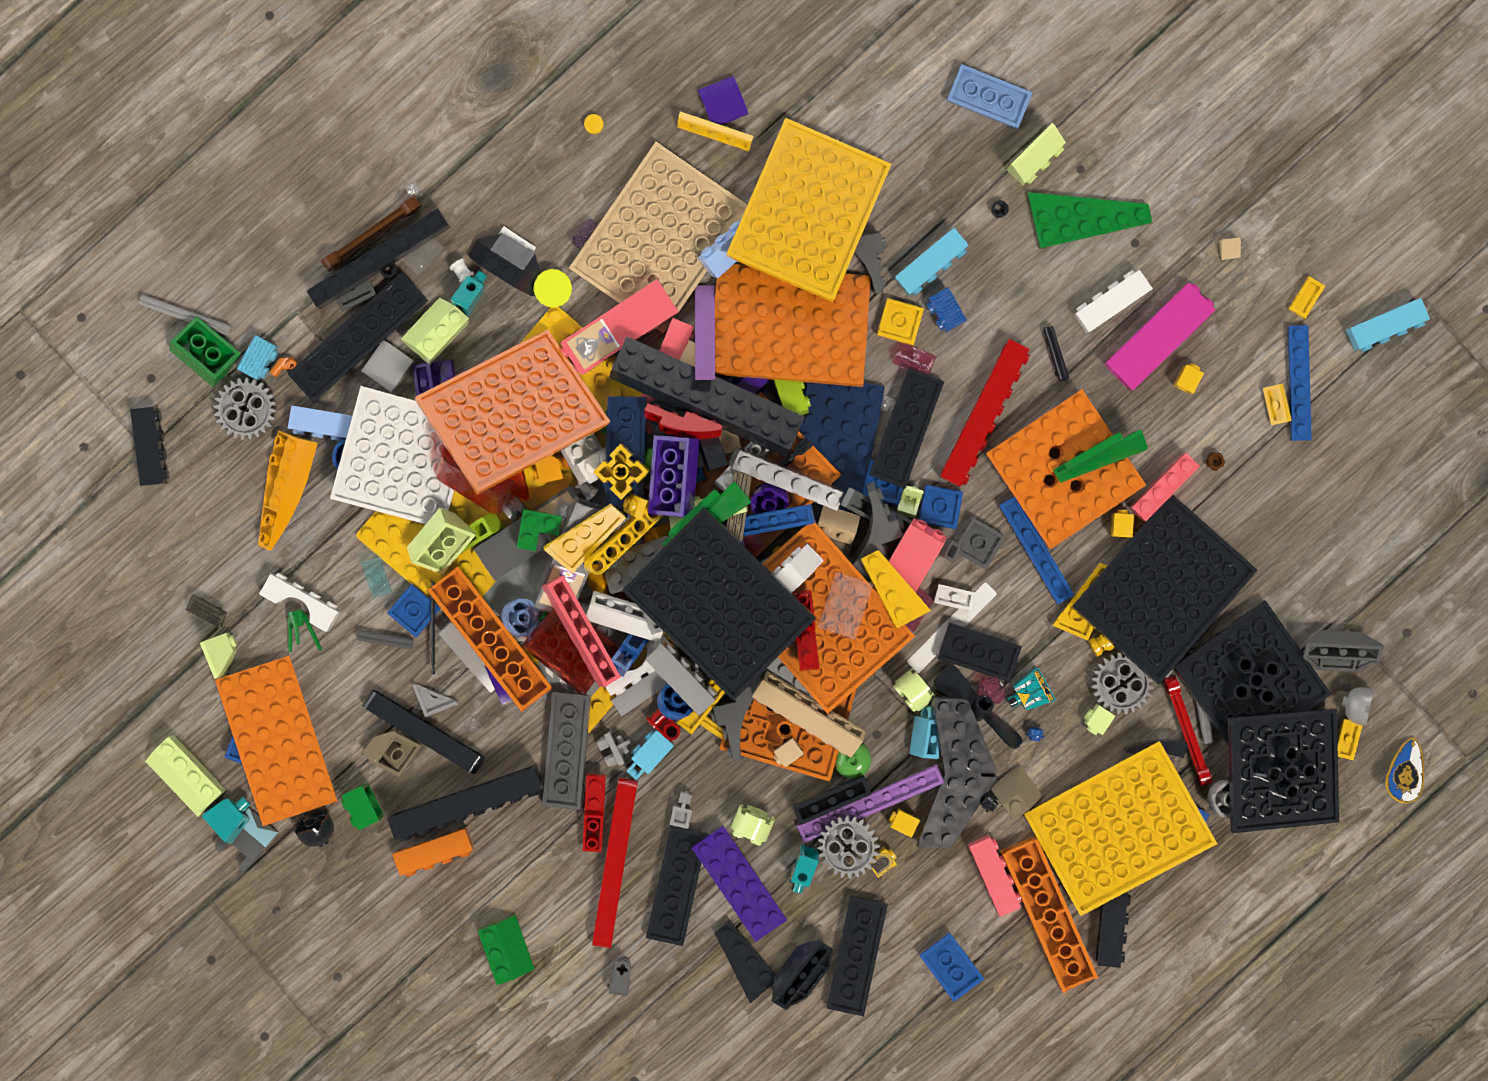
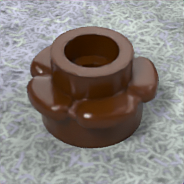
M1211 452L1208 454V459H1206L1207 467L1217 471L1224 466L1225 460L1221 453Z

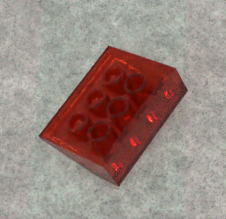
M553 608L520 647L579 694H586L595 680ZM594 628L609 657L612 659L619 650V647Z

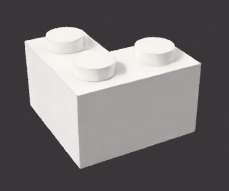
M808 544L802 549L800 547L795 549L791 553L793 558L789 556L781 564L783 568L778 566L772 572L791 592L801 585L824 561Z

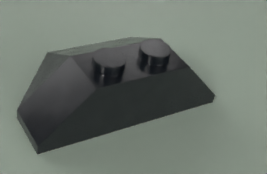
M503 233L477 239L468 257L509 285L533 297V285L535 279L540 274L535 253Z
M819 939L798 945L774 976L772 1002L787 1010L790 1006L805 1000L829 970L833 949Z

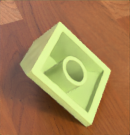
M230 632L200 643L214 679L227 675L237 651L235 647L237 646V641Z

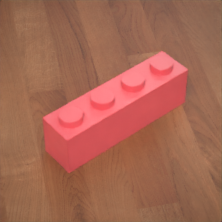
M1182 453L1143 492L1129 509L1141 521H1147L1200 466L1187 453Z
M987 835L969 843L968 847L998 915L1001 917L1020 909L1019 902H1022L1018 891L1014 892L1011 886L1014 884L1010 873L1006 874L1004 867L1007 865L1003 856H998L996 850L999 847L995 838L991 839Z

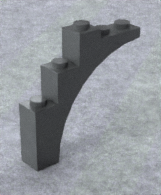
M881 233L861 236L854 255L864 266L868 276H871L874 294L882 293L883 288H886L885 278L880 275V269H882L881 257L877 258V255L883 254L884 249L887 248L886 239L881 236Z
M875 482L867 484L872 506L868 532L859 549L849 559L851 564L870 585L873 584L860 559L879 550L888 560L887 553L890 550L887 542L903 537L902 529L905 528L902 518H897L895 512L890 513L888 505L883 504L882 499L884 496L880 487H876Z
M849 487L841 505L864 519L871 521L872 506L870 498ZM895 512L897 518L901 517L905 528L902 529L904 536L912 520ZM947 538L938 556L953 563L961 545Z
M768 669L760 674L735 699L736 701L714 706V711H711L713 723L717 722L718 726H726V728H723L725 740L729 739L730 747H727L729 759L733 758L734 762L742 760L740 749L742 723L754 699L752 695L766 672H770Z

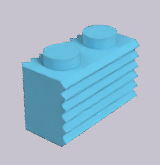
M255 335L236 369L256 380L264 379L269 372V368H267L271 361L274 362L278 356V347Z

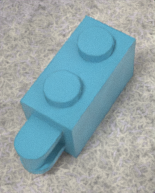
M928 704L922 709L921 716H915L909 754L922 758L938 759L940 744L936 719L933 715L932 705Z
M651 730L644 738L646 742L642 746L638 744L631 752L633 754L631 759L634 763L626 772L635 780L644 771L649 774L674 746V743L666 739L658 730L655 732ZM636 764L642 768L640 772L634 768Z

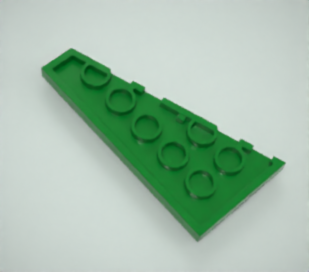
M1027 193L1040 249L1153 223L1149 204Z

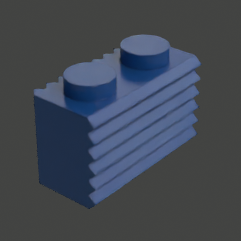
M949 287L927 299L928 303L926 306L931 314L935 313L938 319L935 322L940 331L944 330L946 333L967 321Z

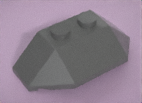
M1321 630L1306 640L1303 658L1317 670L1356 672L1369 667L1373 663H1379L1384 645L1361 632Z

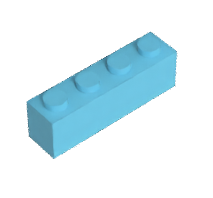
M953 228L896 275L894 280L907 296L910 294L915 296L923 289L922 284L926 281L931 283L938 277L936 273L940 269L945 271L952 265L951 260L955 257L959 259L966 254V248L969 245L958 231Z
M1419 298L1346 329L1354 351L1361 349L1364 352L1373 348V343L1379 342L1380 345L1390 341L1389 337L1394 334L1399 337L1408 333V328L1414 327V329L1424 326L1425 321L1429 320L1430 317L1422 299Z

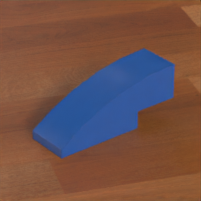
M632 634L628 635L611 659L620 676L624 677L648 643V639Z

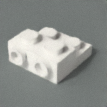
M594 433L561 450L580 484L584 482L590 484L598 479L597 475L593 472L603 461H606V447H601Z

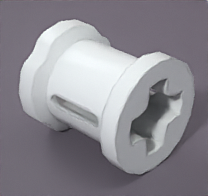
M464 258L456 261L449 267L460 279V284H462L466 276H474V273L470 272L465 265Z
M578 482L575 485V488L586 497V501H589L599 490L587 482L582 484Z

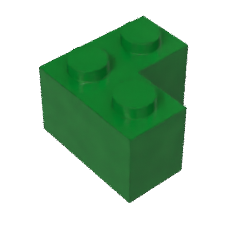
M523 509L517 548L536 551L539 532L559 536L562 515Z

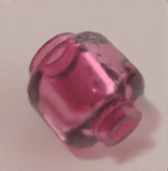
M987 676L978 685V694L990 697L993 703L996 702L997 705L1006 698L1004 695L1006 686L996 677Z

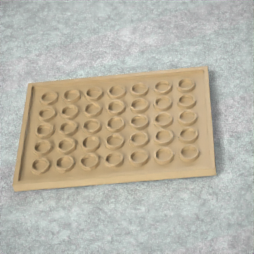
M655 142L569 269L619 304L658 279L680 312L707 272L698 260L701 252L706 247L713 245L716 242V238L721 234H725L734 222L742 219L747 204L658 142ZM672 318L656 329L664 334L669 328Z

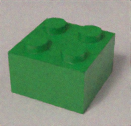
M369 782L347 791L341 796L342 806L345 810L349 811L351 815L349 817L350 822L354 828L357 827L358 831L381 820L385 816Z

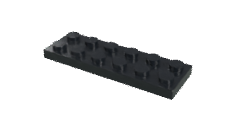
M911 368L907 369L868 476L902 489L906 488L944 381Z
M673 825L670 826L646 934L647 939L679 946L684 945L702 864L691 847L707 837L708 833Z
M850 895L827 1001V1009L864 1017L888 903Z

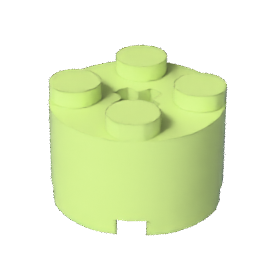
M913 667L898 678L893 686L901 697L906 696L908 698L905 702L914 712L916 710L919 712L935 696Z
M741 804L731 825L732 830H734L732 834L738 838L746 837L751 839L750 842L753 844L761 845L762 842L767 841L775 818L773 816L771 819L768 818V813L759 808L748 805L746 809Z

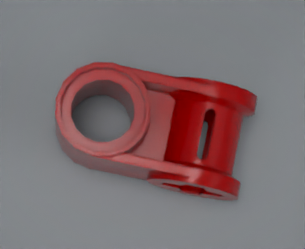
M659 709L646 718L668 740H675L681 734V727L674 720L664 717ZM669 726H674L677 729L676 736L668 735L667 728Z

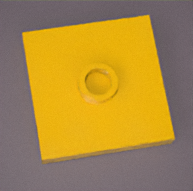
M887 298L876 336L914 346L924 308Z

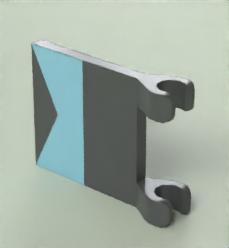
M248 808L245 812L249 817L248 823L233 843H231L247 857L238 867L242 872L250 867L279 833L270 824L263 826L260 816L251 808ZM221 839L215 846V849L221 852L229 843H225Z

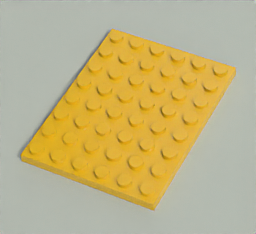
M785 118L726 256L833 302L891 167V163Z
M1160 741L1024 813L1080 916L1217 844Z

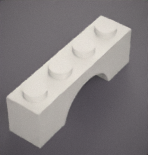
M277 572V574L269 575L259 593L261 596L274 603H280L288 597L300 599L309 609V623L325 632L330 631L341 612L337 609L338 606L330 601H327V603L320 600V595L312 591L309 594L303 590L304 587L302 585L286 581L287 577Z
M662 633L659 643L650 641L646 644L647 657L664 641L669 643L664 633ZM645 660L639 668L628 670L624 677L621 676L616 681L607 685L606 689L610 695L615 693L618 696L626 690V685L638 683L642 680L641 675L646 672L651 674L655 669Z

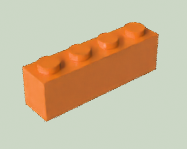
M466 826L395 851L392 856L399 876L405 874L406 877L416 874V870L421 868L426 871L434 868L436 863L446 864L453 861V857L460 856V858L469 856L471 855L470 851L474 849V845Z

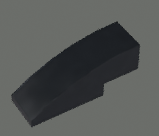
M719 437L699 439V448L701 454H703L708 471L728 465Z
M1170 739L1146 740L1125 746L1123 751L1136 754L1160 741L1168 755L1184 758L1188 743Z

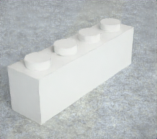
M1140 270L1137 272L1130 271L1123 276L1125 278L1124 281L1121 283L1116 281L1108 286V292L1105 294L1099 292L1092 297V303L1087 305L1085 302L1076 308L1078 312L1074 314V317L1086 334L1153 289Z
M596 591L593 592L586 613L589 621L659 643L663 631L652 635L643 611L636 604Z

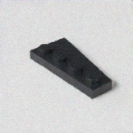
M728 920L715 932V935L751 1004L774 984L776 973L733 923Z

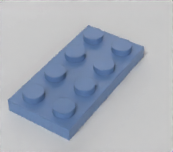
M961 64L947 102L1018 130L1032 92Z

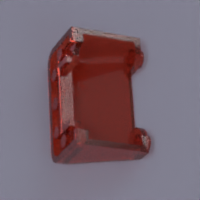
M444 446L436 470L437 479L492 514L501 513L519 485L508 478L477 495L447 448Z

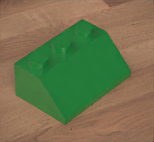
M197 316L170 342L169 351L213 388L227 375L241 355L239 351Z
M516 915L478 929V934L496 985L514 980L535 969Z

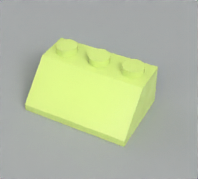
M1052 123L1008 167L1007 171L1022 186L1026 182L1030 185L1037 178L1035 173L1039 169L1044 171L1051 164L1049 159L1053 155L1057 158L1065 150L1062 146L1066 142L1056 126Z
M439 297L401 340L430 365L468 325L469 318L455 305Z
M439 508L408 545L407 550L411 562L444 574L476 536V533L455 513Z

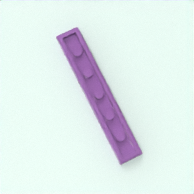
M697 285L695 288V380H715L714 285Z

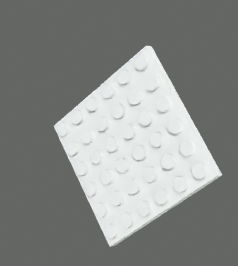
M360 386L330 499L427 524L439 508L449 510L460 468L416 401Z

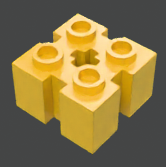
M620 444L610 454L613 458L610 462L603 461L593 472L604 483L610 481L613 484L610 489L620 499H624L634 489L631 485L634 481L639 483L650 472L640 460L634 462L631 459L634 454L623 444ZM625 467L626 475L619 476L618 472L620 471L618 468Z

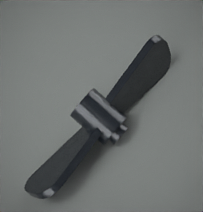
M947 666L936 676L933 681V687L936 692L944 697L964 698L970 703L977 722L984 719L1010 748L1017 749L1020 747L1022 738L1019 733L991 713L994 708L992 699L986 695L978 696L956 666Z

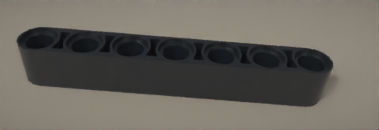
M374 689L371 690L362 705L366 710L472 774H476L485 759L477 751Z

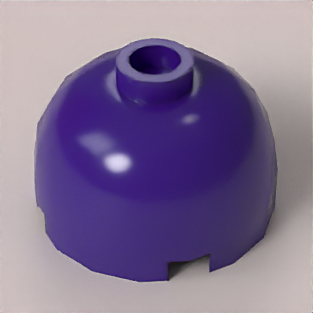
M764 482L757 486L751 495V510L754 514L786 509L789 507V495L786 490Z

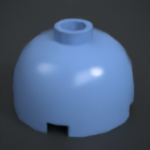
M514 599L505 604L501 611L500 621L511 635L517 637L530 636L539 625V621H537L539 610L534 607L533 602L529 599Z

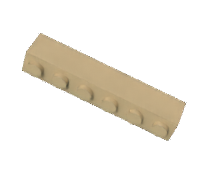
M768 671L752 695L759 703L765 704L775 713L781 714L793 724L799 725L809 734L815 735L824 743L833 746L840 753L849 757L853 756L865 737L866 731L832 710L827 714L816 700Z

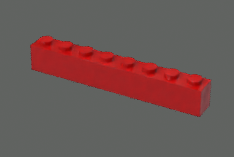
M1011 339L1006 341L939 475L940 478L958 487H961L962 484H967L970 478L968 472L971 467L974 468L979 460L976 456L979 450L983 451L987 444L985 438L988 433L991 434L996 426L994 420L996 416L1000 417L1005 407L1002 404L1005 398H1010L1013 392L1011 386L1014 381L1017 382L1022 373L1019 370L1022 364L1026 365L1030 358V354H1028L1029 348Z

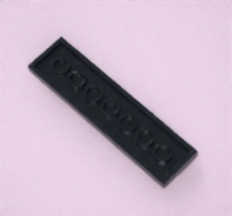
M401 272L294 367L288 375L308 398L315 403L376 349L381 342L386 340L428 302L427 298Z

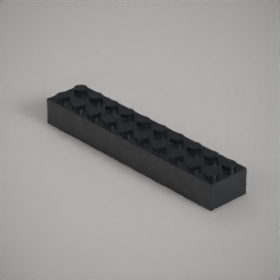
M626 337L609 375V378L681 411L695 412L709 421L711 419L722 425L723 430L785 458L790 452L805 418L716 376L715 380H695L694 366L629 337Z

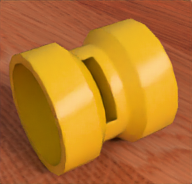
M1101 634L1097 638L1093 637L1088 640L1096 657L1102 655L1103 651L1114 649V646Z

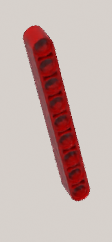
M620 777L618 780L592 946L610 949L612 946L638 780Z

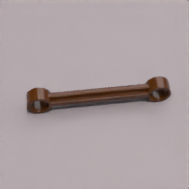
M416 196L407 199L391 214L338 251L327 255L321 260V263L328 272L343 263V260L396 223L417 212L422 207V204Z

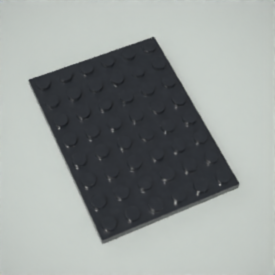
M1172 494L1141 526L1071 608L1158 685L1258 570Z
M705 506L622 590L733 701L817 618Z

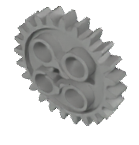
M238 378V384L231 380V387L224 385L226 391H219L222 397L215 398L219 405L213 407L219 409V412H216L214 416H220V419L216 422L223 423L221 430L228 428L227 435H231L234 432L235 439L241 435V439L245 440L248 435L249 439L253 440L254 434L260 438V431L267 433L265 427H272L269 421L276 420L272 413H277L278 411L272 409V406L277 405V403L271 402V399L275 396L268 395L270 388L263 390L264 383H260L257 386V380L255 379L250 383V379L246 378L243 383L242 379ZM238 392H242L244 395L241 402H237L235 398ZM257 398L262 400V405L259 408L254 407V400ZM247 406V408H249V412L244 413L242 407ZM232 410H236L238 414L235 420H231L229 417V413ZM250 416H254L256 423L250 427L247 420ZM242 417H243V420H242L243 423H242V425H239V422L241 421V419H242Z
M1117 652L1115 658L1112 654H1109V661L1103 658V665L1097 663L1100 669L1099 671L1093 670L1097 676L1091 678V680L1096 682V684L1091 685V688L1097 690L1093 695H1099L1096 701L1098 703L1103 701V708L1109 705V712L1116 708V714H1120L1121 709L1124 714H1127L1128 709L1134 713L1135 706L1142 709L1141 702L1148 703L1145 696H1152L1148 693V690L1154 689V687L1149 685L1153 680L1148 678L1125 655L1122 657L1121 653ZM1123 665H1127L1129 669L1125 675L1120 673V667ZM1134 672L1136 673L1134 677L1127 680ZM1108 676L1113 678L1111 686H1106L1104 683L1105 678ZM1120 679L1125 681L1124 688L1121 686L1117 687L1118 685H1120ZM1135 680H1138L1140 683V687L1137 690L1131 688V684ZM1117 687L1111 694L1108 693L1111 689ZM1118 692H1123L1125 695L1121 702L1116 700Z
M847 815L845 821L840 816L838 817V823L833 819L831 821L832 826L827 824L825 826L827 831L821 832L824 838L818 839L819 842L823 843V845L818 847L819 850H823L819 857H825L822 864L829 863L827 870L834 868V875L841 872V878L846 873H848L849 879L852 878L853 873H855L856 877L860 876V871L866 874V867L868 869L873 868L870 862H877L874 856L880 855V852L875 850L881 846L875 843L879 837H873L876 830H869L870 823L866 826L863 825L864 819L857 822V816L850 820V816ZM844 829L852 830L853 837L847 838L844 835ZM838 834L842 840L838 839L836 835ZM833 842L839 844V852L832 850L831 844ZM859 842L866 843V851H861L858 848ZM851 843L853 845L851 849L846 850L847 845ZM856 853L861 855L862 859H859ZM846 856L853 857V865H849L846 863Z

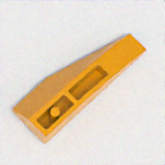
M278 430L277 436L274 439L273 451L269 458L258 546L271 551L287 527L307 483L317 442Z

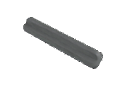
M362 630L357 632L358 641L404 649H412L414 640Z

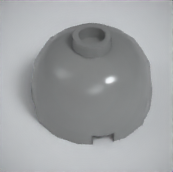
M1358 687L1351 690L1348 697L1344 696L1342 708H1345V715L1352 723L1366 726L1374 689Z
M1228 779L1214 783L1207 795L1210 809L1216 815L1224 818H1230Z

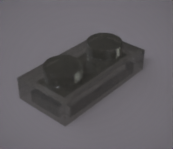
M194 594L190 597L186 611L219 629L223 625L227 614L220 607H216Z

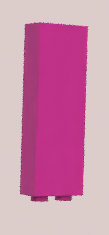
M1194 283L1185 284L1104 363L1108 370L1129 391H1133L1215 311L1213 302L1207 297L1204 298L1200 294L1201 290Z

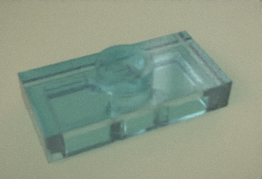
M381 557L361 562L373 599L392 593Z

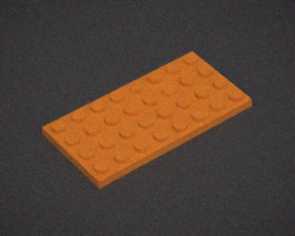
M290 655L216 679L215 682L262 825L266 826L336 802L337 798Z

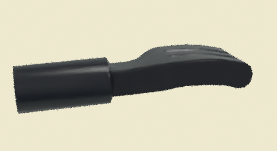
M805 437L795 446L794 452L789 454L779 464L787 467L795 460L796 456L803 455L813 445Z

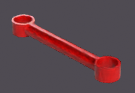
M1171 675L1168 678L1165 677L1163 679L1164 686L1171 698L1185 741L1188 743L1187 747L1195 767L1197 780L1201 787L1213 783L1184 704L1177 677L1175 675Z

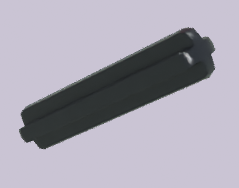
M1045 327L1043 332L1058 380L1061 382L1068 380V371L1054 327Z

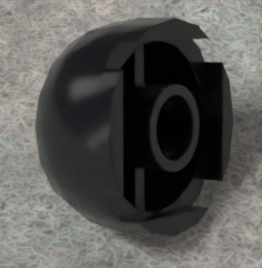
M322 810L308 815L311 819L306 822L302 819L295 826L294 832L298 839L306 846L323 847L332 837L334 832L333 820L329 813Z

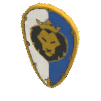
M1416 738L1408 739L1398 749L1385 779V787L1388 794L1397 802L1406 804L1416 801L1421 796L1424 786V759L1421 746Z

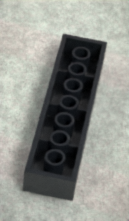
M535 764L394 813L387 820L394 840L400 839L403 842L411 839L416 833H419V836L429 833L433 827L437 826V829L444 828L451 823L450 821L455 820L456 823L464 821L470 814H473L475 817L484 814L488 808H492V810L499 809L505 805V802L510 801L511 804L519 802L525 795H528L529 798L539 795L544 787V782L538 765Z

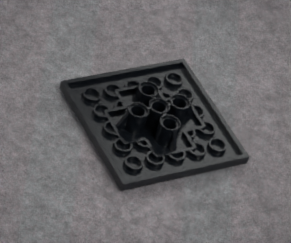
M1266 600L1260 602L1183 658L1173 668L1227 745L1228 717L1311 710L1331 695V692L1312 665L1303 658V652ZM1242 660L1247 662L1245 670L1240 666ZM1270 664L1273 666L1272 674L1267 672V667ZM1253 676H1257L1258 678L1257 684L1255 686L1252 684ZM1238 687H1241L1243 690L1240 697L1236 694ZM1265 691L1269 694L1267 701L1263 700V693Z
M1326 708L1228 717L1230 826L1232 833L1339 823L1337 709Z

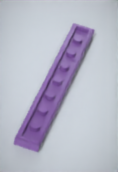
M936 764L871 792V795L802 825L797 824V828L804 843L822 836L821 832L827 831L825 827L827 824L832 826L831 821L833 819L837 823L840 816L844 821L847 815L850 816V820H853L855 816H857V820L941 785L945 781Z

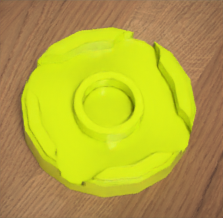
M555 269L541 272L533 285L535 298L540 304L547 307L555 308L562 306L568 301L572 291V285L568 276Z

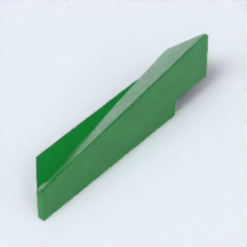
M1141 429L1134 431L1124 438L1118 432L1053 469V472L1058 481L1062 483L1146 451L1148 446Z
M735 481L721 495L714 489L668 533L670 537L662 543V546L665 547L704 506L722 523L751 503L750 499Z

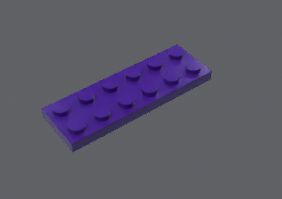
M723 825L691 847L755 942L787 921Z

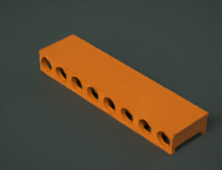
M456 567L439 582L427 589L428 593L521 712L552 689V686L459 567Z
M1033 836L1001 850L1000 852L1061 991L1065 993L1071 988L1092 979H1097V973L1038 839Z

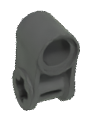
M619 957L615 960L609 986L610 994L628 996L631 962L626 957ZM621 964L625 965L624 971L620 970Z

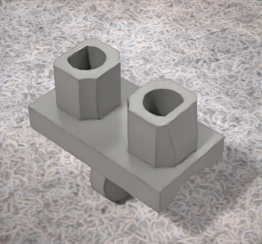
M611 731L605 733L604 737L600 738L596 743L600 751L608 747L611 748L613 753L604 757L608 767L617 764L620 766L624 764L625 760L619 749L621 748L624 754L628 753L629 750L626 745L631 742L629 739L624 741L622 736L619 735L616 737L619 744H616Z

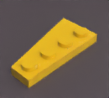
M609 504L545 545L543 549L573 574L626 517L615 506Z
M879 550L860 559L896 629L931 611Z
M1103 563L1097 565L1052 626L1088 641L1093 627L1076 613L1071 606L1107 565Z

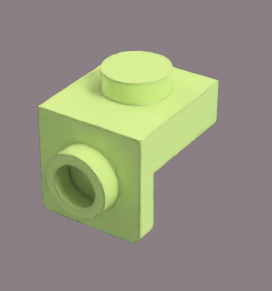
M906 486L901 494L896 512L914 519L924 491L919 490L915 486Z

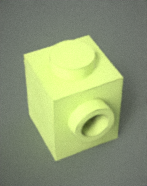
M1096 704L1093 710L1090 709L1086 713L1084 724L1088 726L1087 730L1094 735H1097V733L1103 735L1115 715Z

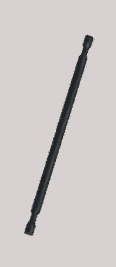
M431 596V674H435V600Z

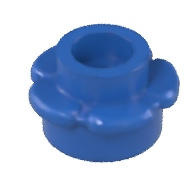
M1029 727L1026 733L1029 736V740L1040 741L1041 738L1045 737L1043 735L1044 730L1041 728Z

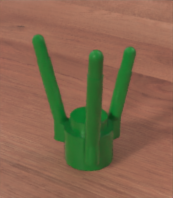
M303 610L289 612L287 618L288 652H292V628H294L296 644L299 645L298 627L304 626L303 622H305L318 650L321 651L322 647L309 623L308 614L304 615Z

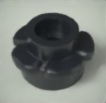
M990 795L982 806L986 813L989 811L993 812L999 804L997 797Z

